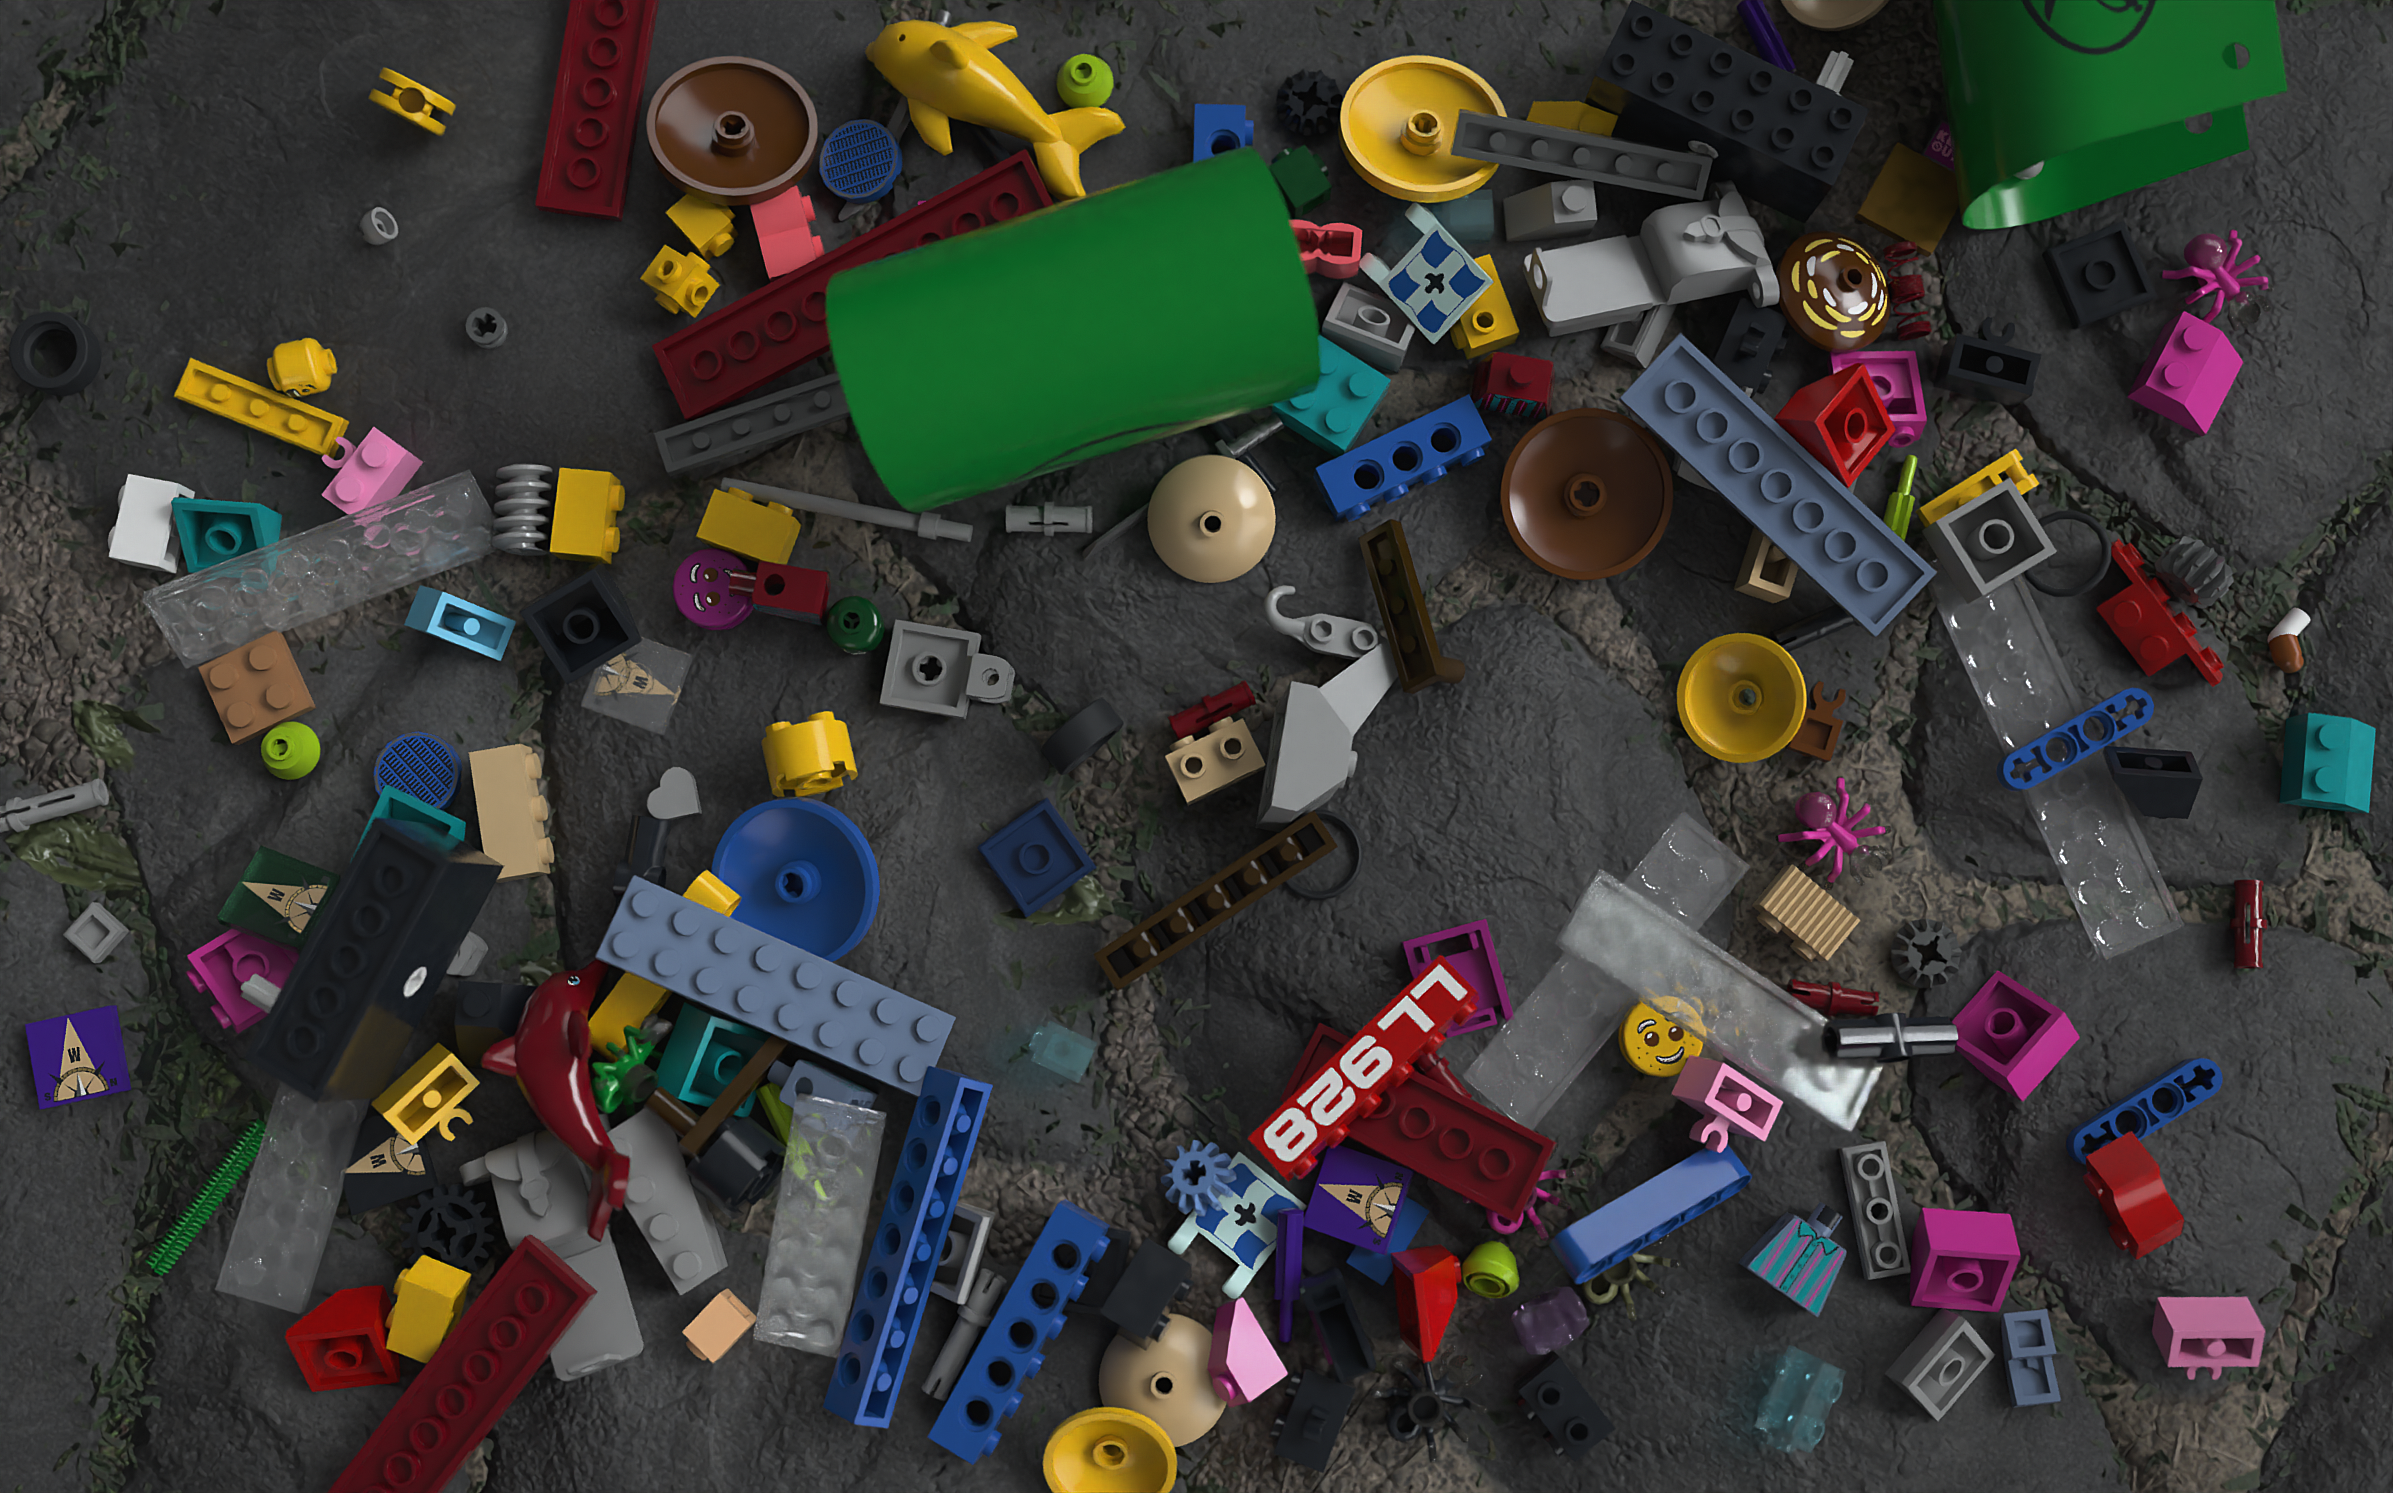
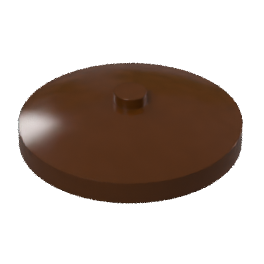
M720 56L700 60L685 66L671 75L659 87L652 98L647 113L648 145L658 169L681 191L697 199L714 204L749 205L779 196L793 187L806 174L817 151V115L806 91L793 77L783 70L753 58Z
M1570 409L1554 414L1539 422L1513 448L1504 466L1500 481L1499 501L1501 515L1513 543L1529 561L1553 575L1573 580L1607 578L1624 572L1639 563L1659 542L1667 527L1672 511V475L1666 457L1658 443L1635 421L1605 409Z

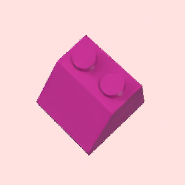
M2183 311L2164 325L2127 397L2203 437L2208 432L2243 364V360L2223 331Z
M1998 970L1951 1022L1956 1025L1958 1033L1955 1049L1989 1080L2022 1102L2080 1038L2064 1011Z
M1922 1208L1912 1236L1909 1297L1911 1306L1999 1312L2021 1256L2011 1215L1942 1208Z

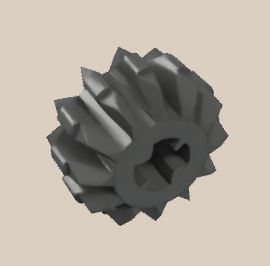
M2183 536L2181 539H2177L2171 546L2168 545L2160 553V558L2154 563L2156 576L2164 582L2163 585L2170 589L2175 597L2183 599L2187 605L2194 604L2197 608L2204 609L2207 606H2212L2229 591V586L2234 582L2232 568L2224 563L2225 558L2219 556L2214 551V548H2209L2201 540H2193L2191 537Z

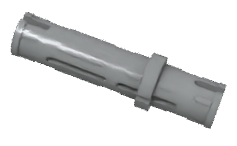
M98 778L91 782L22 800L20 797L8 799L6 805L0 806V833L12 829L16 832L25 831L30 828V824L100 805H108L109 794L103 780Z
M981 1269L980 1276L968 1300L964 1305L960 1304L957 1312L960 1315L925 1383L921 1386L924 1392L930 1394L931 1391L936 1389L941 1379L933 1396L934 1398L943 1401L947 1400L948 1394L982 1327H987L992 1319L989 1313L1003 1286L1007 1283L1006 1279L998 1275L997 1278L994 1277L987 1290L995 1273L993 1271Z

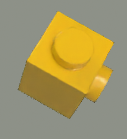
M686 194L666 211V214L676 228L706 261L713 256L718 257L727 252L733 245L734 238L738 235L731 223L736 216L727 205L706 202Z

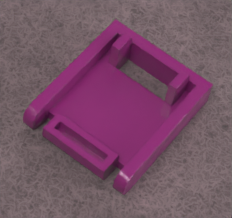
M1486 919L1401 942L1413 981L1434 961H1431L1426 944L1466 934L1470 950L1444 958L1478 992L1480 1000L1475 1005L1479 1009L1464 1025L1459 1027L1455 1022L1445 1032L1447 1038L1498 1024L1493 1009L1494 1006L1500 1005L1501 1015L1505 1022L1514 1019Z

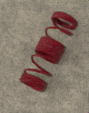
M1913 241L1894 243L1883 249L1885 259L1899 262L1893 265L1886 274L1894 279L1889 283L1891 301L1897 303L1893 311L1899 315L1908 316L1902 319L1896 326L1898 339L1900 340L1917 339L1927 336L1932 332L1929 321H1918L1899 327L1903 322L1913 317L1928 314V311L1903 313L1896 310L1902 303L1917 301L1925 297L1922 275L1911 274L1902 277L1890 275V271L1897 266L1919 259L1918 257L1909 259L1888 258L1914 253L1918 248L1916 247V242Z

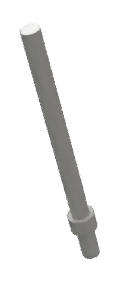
M726 477L723 478L721 483V491L727 493L729 487L737 488L753 495V500L766 503L771 501L786 507L918 532L919 537L936 540L937 536L970 542L973 525L942 520L939 514L922 512L921 515Z

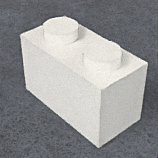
M128 474L126 485L122 486L118 495L120 510L116 526L109 533L108 547L110 552L108 557L128 565L176 574L182 545L171 501L174 497L194 499L195 492L178 483Z

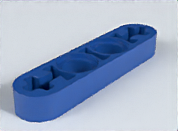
M2129 688L2113 694L2005 755L1997 765L1996 775L1999 782L2010 791H2022L2034 787L2148 722L2154 712L2152 698L2146 691L2140 688ZM2126 700L2138 703L2139 708L2134 711L2135 716L2132 714L2115 721L2110 715L2125 708L2127 705ZM2089 717H2094L2103 724L2104 734L2099 741H2092L2084 735L2083 724ZM2051 738H2058L2066 745L2067 755L2061 762L2052 761L2046 754V744ZM2035 758L2039 763L2038 766L2027 770L2023 774L2026 781L2021 777L2016 779L2011 777L2010 772L2015 768L2012 761L2019 765Z
M2189 1058L2075 1127L2069 1133L2066 1140V1148L2069 1155L2074 1161L2086 1165V1156L2091 1153L2081 1152L2080 1148L2085 1145L2084 1136L2098 1138L2107 1133L2113 1140L2123 1136L2116 1128L2115 1119L2124 1110L2130 1111L2135 1116L2136 1128L2133 1134L2139 1141L2213 1096L2222 1085V1072L2219 1066L2205 1058ZM2194 1068L2196 1070H2206L2207 1075L2202 1079L2204 1087L2202 1085H2190L2182 1090L2176 1084H2185L2195 1077ZM2162 1087L2166 1088L2173 1097L2171 1108L2163 1113L2157 1111L2152 1104L2154 1092ZM2103 1139L2093 1146L2094 1151H2097L2098 1149L2106 1146L2112 1141L2108 1139Z

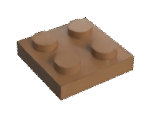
M277 630L198 667L232 744L240 745L270 731L280 723L288 722L316 709L282 632Z

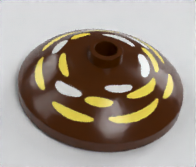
M1815 231L1800 237L1785 250L1776 270L1780 292L1779 304L1786 319L1800 336L1812 345L1834 353H1849L1860 350L1879 337L1886 327L1890 315V289L1878 261L1863 245L1838 232Z

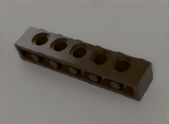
M1313 810L1093 955L1115 989L1119 991L1326 856L1338 846Z

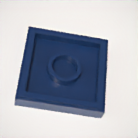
M1048 798L1042 800L977 847L1026 918L1097 869Z

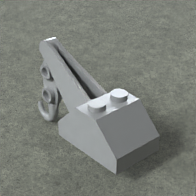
M1285 585L1274 588L1267 594L1264 600L1263 614L1267 623L1274 630L1295 638L1314 652L1351 659L1356 662L1320 688L1291 681L1275 706L1256 828L1274 832H1281L1329 801L1338 788L1343 789L1346 778L1353 776L1357 762V752L1351 751L1353 736L1398 677L1388 638L1381 636L1380 632L1373 625L1327 614H1315L1295 619L1279 614L1276 609L1277 600L1283 595H1292L1296 591L1295 587Z

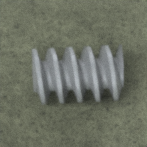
M512 464L497 470L496 477L505 483L496 487L495 494L504 500L495 503L494 511L504 517L495 519L493 528L504 534H499L492 538V545L494 547L517 555L541 556L547 554L546 551L536 548L535 543L548 540V535L537 531L536 526L549 523V518L538 514L537 509L550 506V501L538 497L539 492L551 490V484L539 480L540 475L553 472L551 467L537 464Z

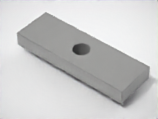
M1875 1141L1839 1148L1864 1278L1870 1280L1910 1273L1911 1268L1885 1141ZM1875 1203H1879L1881 1205V1213L1878 1217L1874 1218L1871 1214V1208Z

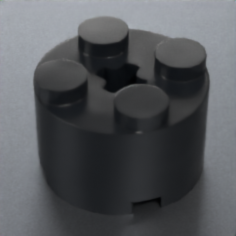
M732 1116L727 1118L714 1134L717 1141L707 1153L700 1152L695 1156L686 1169V1173L692 1177L691 1185L732 1220L744 1214L738 1208L746 1201L754 1206L767 1193L785 1168L779 1162L781 1156L789 1158L791 1151L751 1117H744L739 1121Z

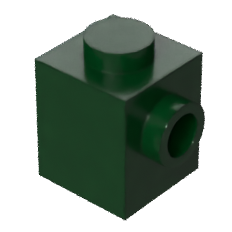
M1303 145L1295 151L1292 148L1285 149L1271 160L1272 165L1269 166V171L1293 220H1298L1330 200L1332 186L1326 178L1329 172L1317 153L1311 155L1306 146Z

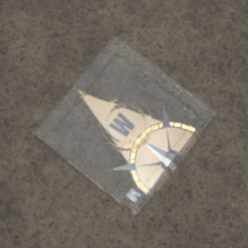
M641 637L642 641L594 670L581 706L664 736L694 656Z

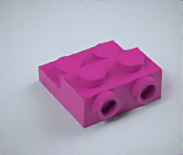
M1830 352L1827 360L1829 375L1855 363H1864L1896 429L1887 440L1889 445L1895 448H1902L1911 445L1914 441H1919L1926 425L1927 417L1916 352Z
M266 908L187 955L191 969L186 971L185 974L199 994L206 990L210 993L216 1004L210 1007L214 1017L223 1029L232 1025L237 1034L268 1015L266 1011L241 997L243 983L249 981L253 974H258L282 989L299 958V955L277 924H274L276 922Z

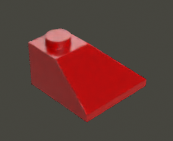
M1855 363L1799 389L1774 418L1776 423L1846 488L1851 486L1896 431L1864 363Z
M1441 1244L1391 1253L1400 1338L1423 1362L1433 1361L1458 1299L1456 1283H1460L1462 1280L1458 1258L1453 1256Z
M384 1285L339 1290L286 1331L285 1339L312 1392L399 1382V1353L386 1348L390 1329L386 1328L385 1325L393 1306Z

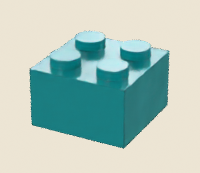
M1319 334L1321 372L1317 389L1312 393L1272 404V414L1276 413L1284 425L1337 458L1349 452L1387 394L1391 379Z

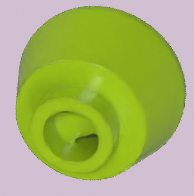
M1089 54L1076 55L1068 59L1058 72V93L1062 100L1072 108L1099 107L1107 101L1112 93V72L1109 66L1096 56Z
M293 721L280 723L273 727L262 741L261 756L263 763L268 771L279 778L294 780L304 777L318 763L320 757L319 739L315 732L305 724Z
M1488 1241L1476 1246L1461 1265L1462 1279L1465 1285L1478 1295L1488 1298H1504L1516 1291L1519 1286L1516 1258L1503 1243Z

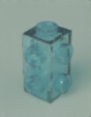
M1789 1345L1786 1353L1777 1363L1776 1376L1770 1390L1759 1405L1758 1418L1754 1427L1769 1434L1766 1443L1792 1455L1794 1448L1812 1453L1814 1446L1823 1437L1825 1421L1832 1404L1841 1395L1842 1381L1847 1371Z

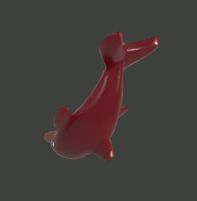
M596 959L581 970L555 972L530 994L521 1012L515 1036L495 1043L488 1048L482 1056L481 1064L483 1068L492 1072L514 1077L538 1120L556 1140L592 1169V1181L586 1206L587 1234L590 1238L601 1242L612 1208L614 1207L618 1210L622 1208L628 1184L631 1158L628 1155L617 1152L607 1135L598 1114L590 1083L588 1059L592 1053L593 1037L587 1021L588 1011L609 970L607 963Z

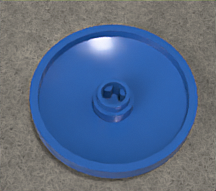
M782 797L754 806L740 815L728 827L714 854L711 873L742 897L730 918L827 961L834 962L854 949L868 932L876 915L879 903L880 880L871 847L858 827L848 817L821 801L805 797Z

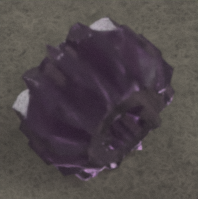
M1554 1287L1550 1291H1543L1540 1295L1532 1297L1528 1302L1519 1305L1517 1311L1510 1318L1514 1326L1513 1330L1520 1344L1524 1346L1528 1354L1545 1355L1551 1350L1557 1351L1561 1346L1570 1344V1341L1582 1335L1590 1323L1579 1296H1576L1571 1287Z

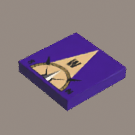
M116 1005L25 1024L40 1110L131 1090Z
M1337 1145L1333 1149L1328 1147L1303 1220V1226L1386 1256L1414 1171L1341 1145Z

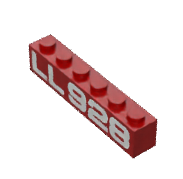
M1440 954L1260 1125L1248 1139L1287 1181H1290L1294 1176L1298 1180L1302 1179L1317 1165L1318 1161L1315 1156L1328 1145L1331 1149L1335 1148L1350 1133L1347 1126L1359 1114L1366 1118L1381 1104L1383 1100L1379 1095L1390 1084L1397 1088L1410 1077L1415 1070L1411 1066L1412 1063L1423 1053L1427 1057L1434 1054L1447 1039L1443 1034L1455 1022L1460 1027L1477 1012L1479 1008L1475 1003L1480 1000L1478 992Z

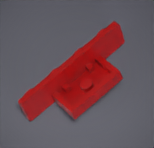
M2119 539L2112 542L2111 555L2132 583L2099 604L2096 609L2143 671L2150 677L2187 653L2212 687L2220 683L2223 677L2220 669L2224 665L2210 646L2203 649L2193 635L2198 631L2190 618L2184 612L2175 613L2167 602L2171 598L2170 593L2157 577L2152 580L2149 579L2140 567L2145 562L2131 543L2124 546Z

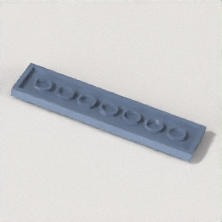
M1681 333L1675 337L1619 397L1618 400L1872 637H1876L1937 573Z
M633 875L595 956L596 959L917 1098L920 1097L928 1065L936 1066L956 1017L635 875Z

